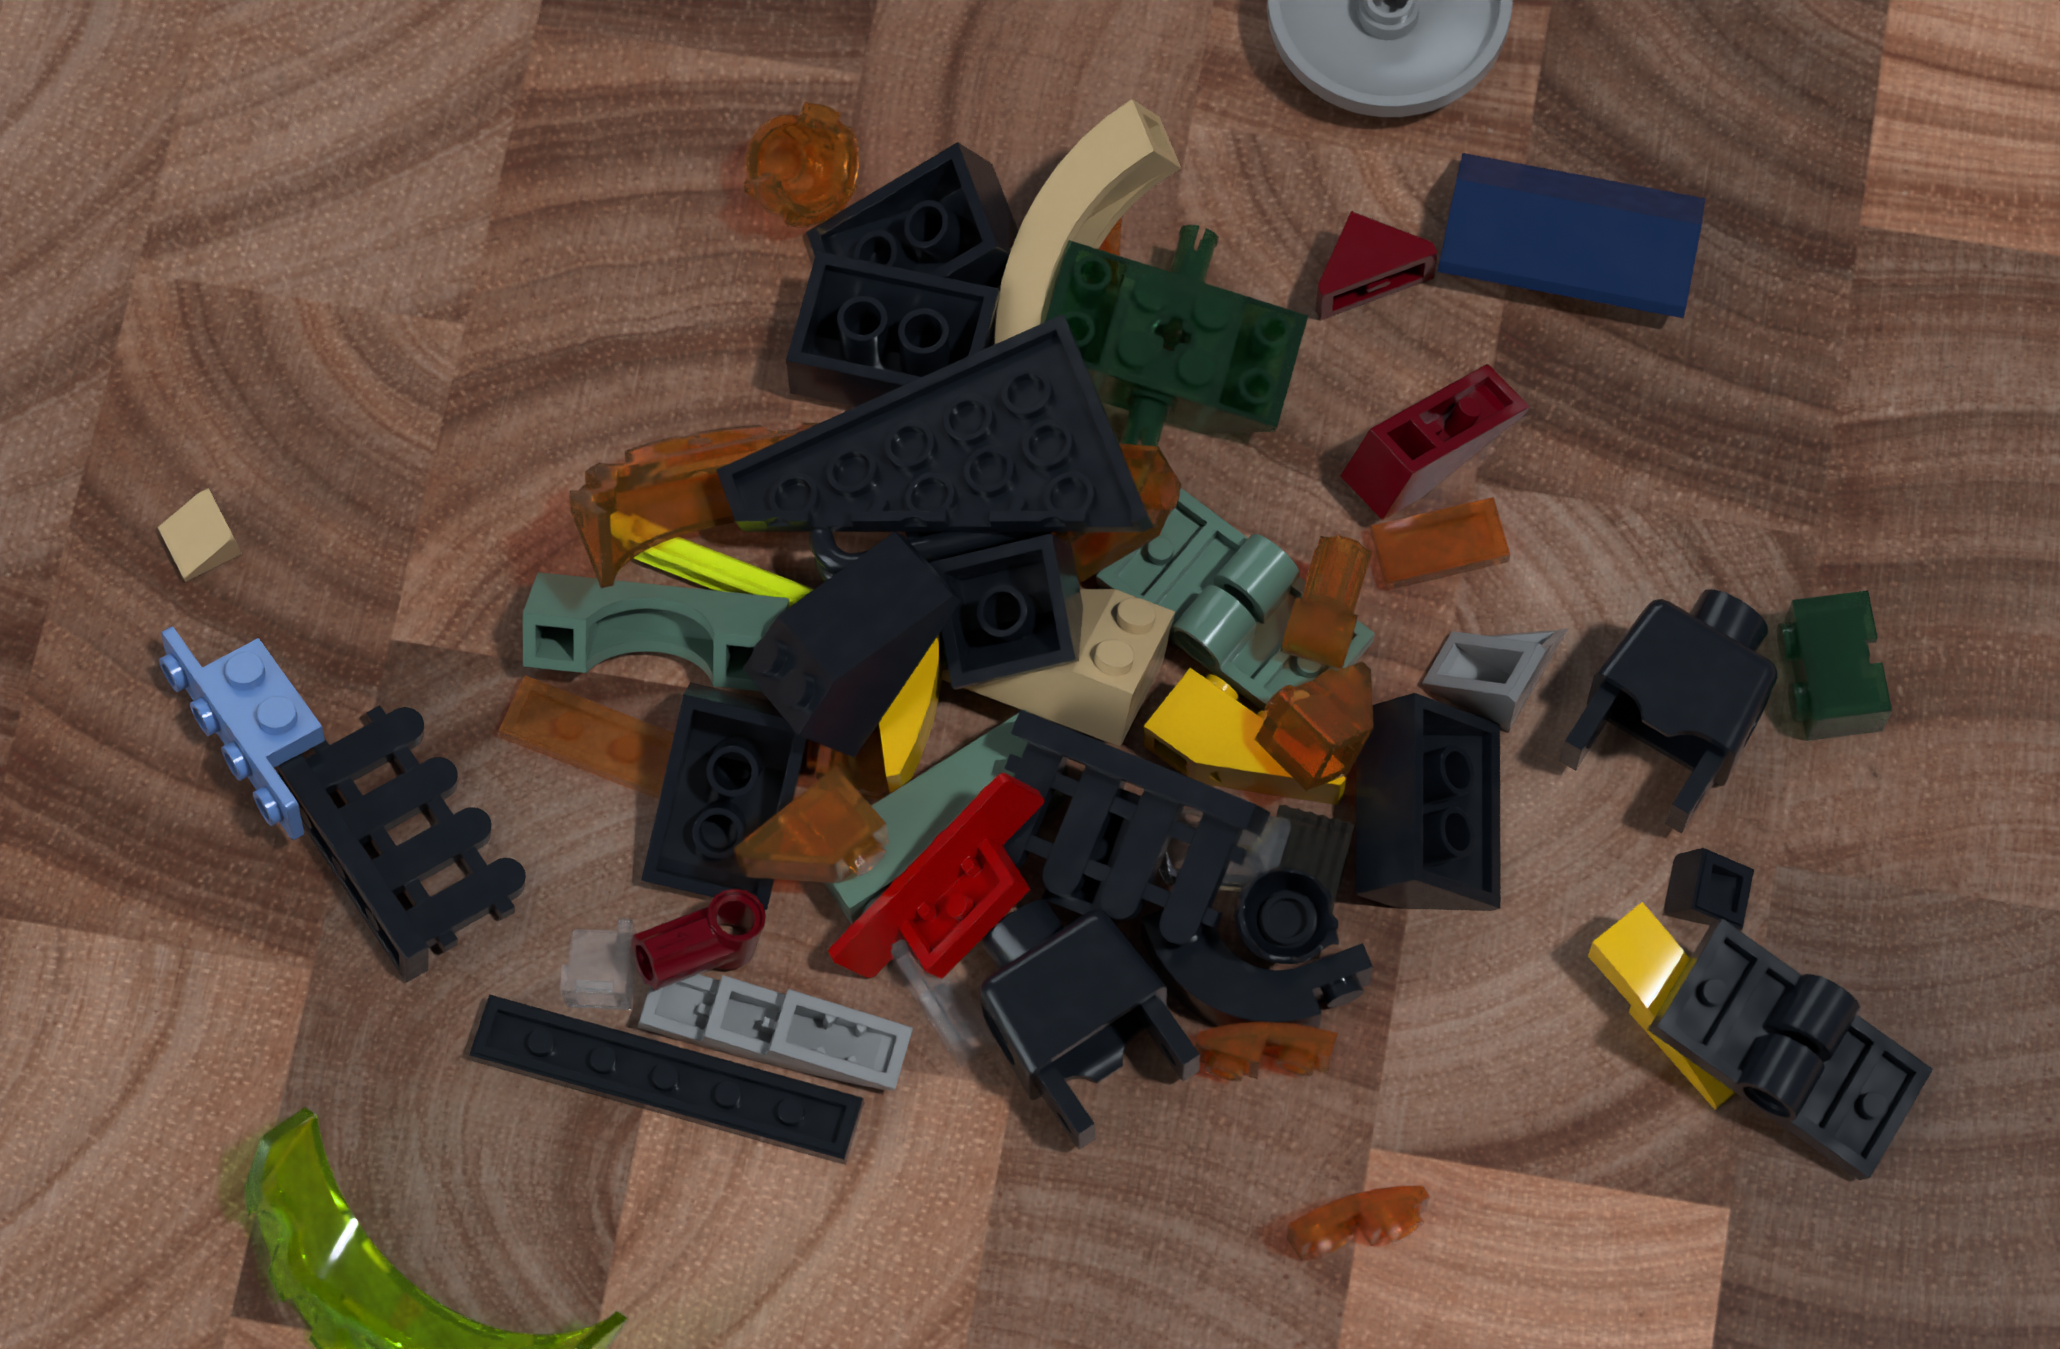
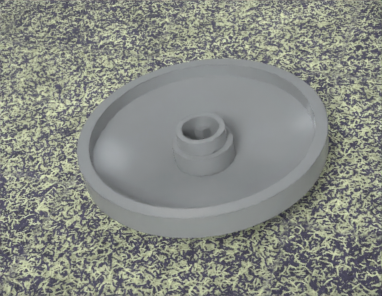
M1267 0V16L1270 32L1280 57L1293 75L1310 91L1322 99L1351 112L1377 117H1405L1430 112L1446 106L1461 98L1484 79L1500 56L1506 42L1513 0Z

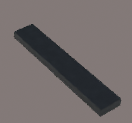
M490 994L469 1054L471 1060L477 1063L846 1165L865 1104L863 1097Z

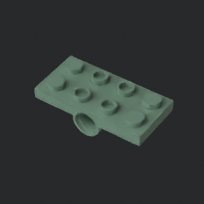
M1175 484L1149 514L1154 527L1144 532H1133L1096 575V585L1101 589H1116L1175 611L1169 640L1217 677L1228 683L1234 690L1262 711H1266L1279 719L1295 735L1374 642L1375 633L1303 580L1294 561L1275 543L1258 534H1251L1247 538Z

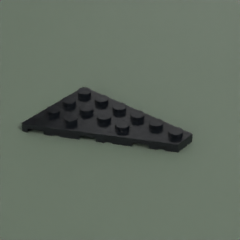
M1064 314L716 469L735 522L743 532H811L817 526H825L832 532H1144L1154 527Z

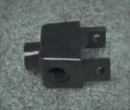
M1708 589L1702 592L1689 613L1664 599L1650 602L1594 675L1586 703L1587 707L1566 738L1559 761L1576 771L1607 722L1692 771V774L1674 800L1665 823L1682 834L1712 785L1724 786L1766 708L1771 691L1778 677L1776 666L1769 659L1756 652L1768 634V625L1762 616L1742 600L1715 589Z
M1045 899L1036 900L1012 912L994 926L984 937L982 945L999 970L988 976L980 987L983 1018L1029 1098L1035 1100L1041 1096L1043 1097L1078 1150L1095 1140V1123L1069 1087L1067 1081L1087 1079L1098 1084L1122 1068L1125 1048L1128 1042L1144 1029L1147 1030L1182 1082L1199 1072L1200 1054L1167 1008V987L1103 911L1093 910L1087 912L1064 927Z

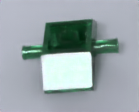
M1184 225L1180 228L1179 240L1170 271L1069 240L1045 318L1046 322L1064 314L1101 402L1129 411L1119 445L1126 462L1129 463L1132 453L1136 450L1138 439L1141 440L1135 465L1151 466L1155 464L1156 452L1165 422L1201 434L1275 432L1308 319V315L1205 283L1219 237L1215 232L1206 228L1203 238L1198 244L1197 251L1194 250V244L1200 227L1198 225ZM1163 344L1171 346L1174 351L1164 349Z

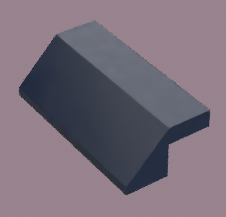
M1462 153L1438 272L1684 318L1702 227L1705 198Z

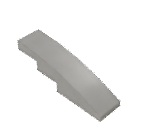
M700 974L656 991L650 986L637 1028L753 1061L892 1092L896 1088L913 1027L788 989L786 994L725 975H722L721 980H716Z

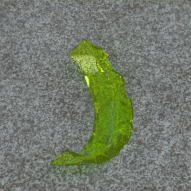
M306 1107L302 1108L264 1134L259 1141L244 1186L248 1216L257 1213L262 1236L271 1258L267 1274L282 1303L291 1298L302 1316L312 1327L313 1330L309 1340L317 1349H608L629 1319L619 1311H616L610 1317L579 1330L557 1334H526L498 1329L467 1318L444 1306L414 1285L389 1262L367 1236L347 1205L334 1178L324 1150L318 1117L314 1112Z

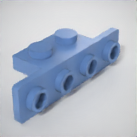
M173 626L162 631L161 636L166 655L159 658V663L171 687L176 692L186 689L193 699L190 702V708L202 731L207 736L217 733L224 743L221 751L233 775L239 781L248 777L256 789L253 792L255 803L266 822L270 826L280 823L292 841L303 836L304 829L298 803L274 768L325 741L322 725L259 638L201 667Z

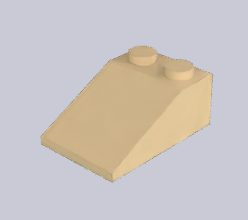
M1080 589L1083 615L1079 661L965 687V689L1018 709H1025L1029 713L1120 747L1163 664L1175 611L1116 589ZM946 664L941 679L951 683L948 664Z

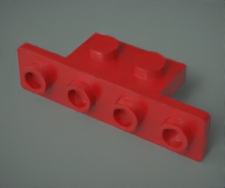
M1006 773L997 775L828 949V954L832 961L866 978H873L908 943L925 972L943 979L1031 890L1003 845L1044 804L1045 800L1040 792Z

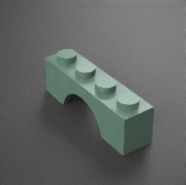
M537 572L523 611V667L587 673L598 663L617 655L631 652H661L676 655L695 663L708 675L714 687L761 691L743 667L751 657L756 644L765 636L777 616L789 608V598Z

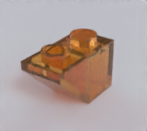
M1363 661L1338 671L1329 669L1320 674L1316 679L1296 687L1287 685L1276 692L1265 707L1267 717L1254 740L1306 791L1347 775L1374 728L1371 669Z

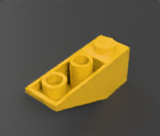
M1189 668L1144 725V747L1181 774L1207 785L1338 805L1344 798L1346 777L1340 774L1342 772L1341 766L1330 755L1315 747L1307 751L1289 738L1290 732L1279 719L1266 711L1261 710L1258 714L1252 712L1237 701L1238 694L1228 683L1213 674H1208L1204 678L1192 668Z

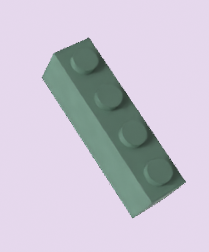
M1018 714L807 846L812 867L851 924L885 892L893 880L900 876L934 841L935 837L945 830L997 775L1006 773L1014 777L1015 773L1004 769L1009 755L1013 754L1022 758L1028 743L1011 734ZM1064 767L1062 775L1068 777V770ZM1054 791L1045 815L1062 803L1064 800L1062 792Z

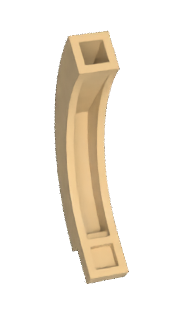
M1131 99L1109 114L1081 138L1058 164L1040 189L1022 222L1004 271L996 311L995 344L1064 314L1071 328L1074 308L1082 282L1104 239L1117 221L1137 200L1152 187L1181 169L1160 117L1135 100Z

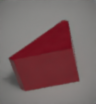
M1351 211L1318 283L1315 311L1319 320L1327 319L1434 279L1438 252L1433 242Z

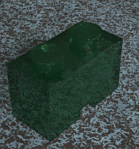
M1868 590L1792 600L1784 623H1778L1777 642L1782 661L1791 660L1795 683H1790L1788 687L1791 715L1794 721L1803 720L1807 741L1882 732L1891 715L1892 706L1883 662L1873 664L1869 662L1870 652L1868 643H1876L1878 636Z

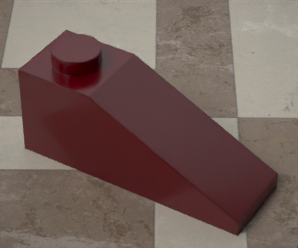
M1486 364L1372 427L1340 477L1381 520H1384L1426 495L1524 416L1530 406L1489 364Z

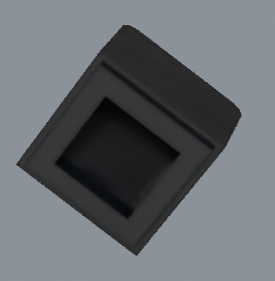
M1705 848L1679 853L1673 861L1664 913L1678 919L1705 925H1711L1713 921L1723 918L1741 931L1743 930L1754 869Z

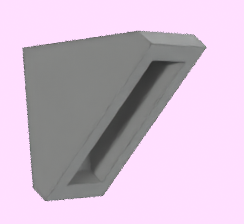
M1568 629L1492 636L1452 631L1422 684L1429 691L1472 714L1500 724V728L1509 733Z

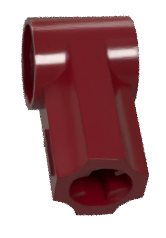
M724 890L713 898L708 907L634 934L631 947L634 952L636 967L644 983L649 984L656 991L714 968L732 970L744 966L754 955L763 931L766 918L764 907L756 896L745 890ZM719 925H735L744 934L738 936L728 934Z

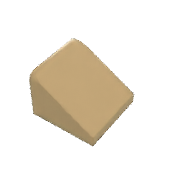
M209 488L196 494L158 526L185 582L242 554Z

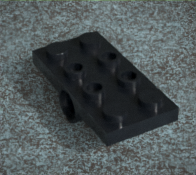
M1723 918L1711 923L1647 1029L1858 1180L1871 1178L1933 1068L1858 1016L1860 1005L1844 988L1818 975H1801Z

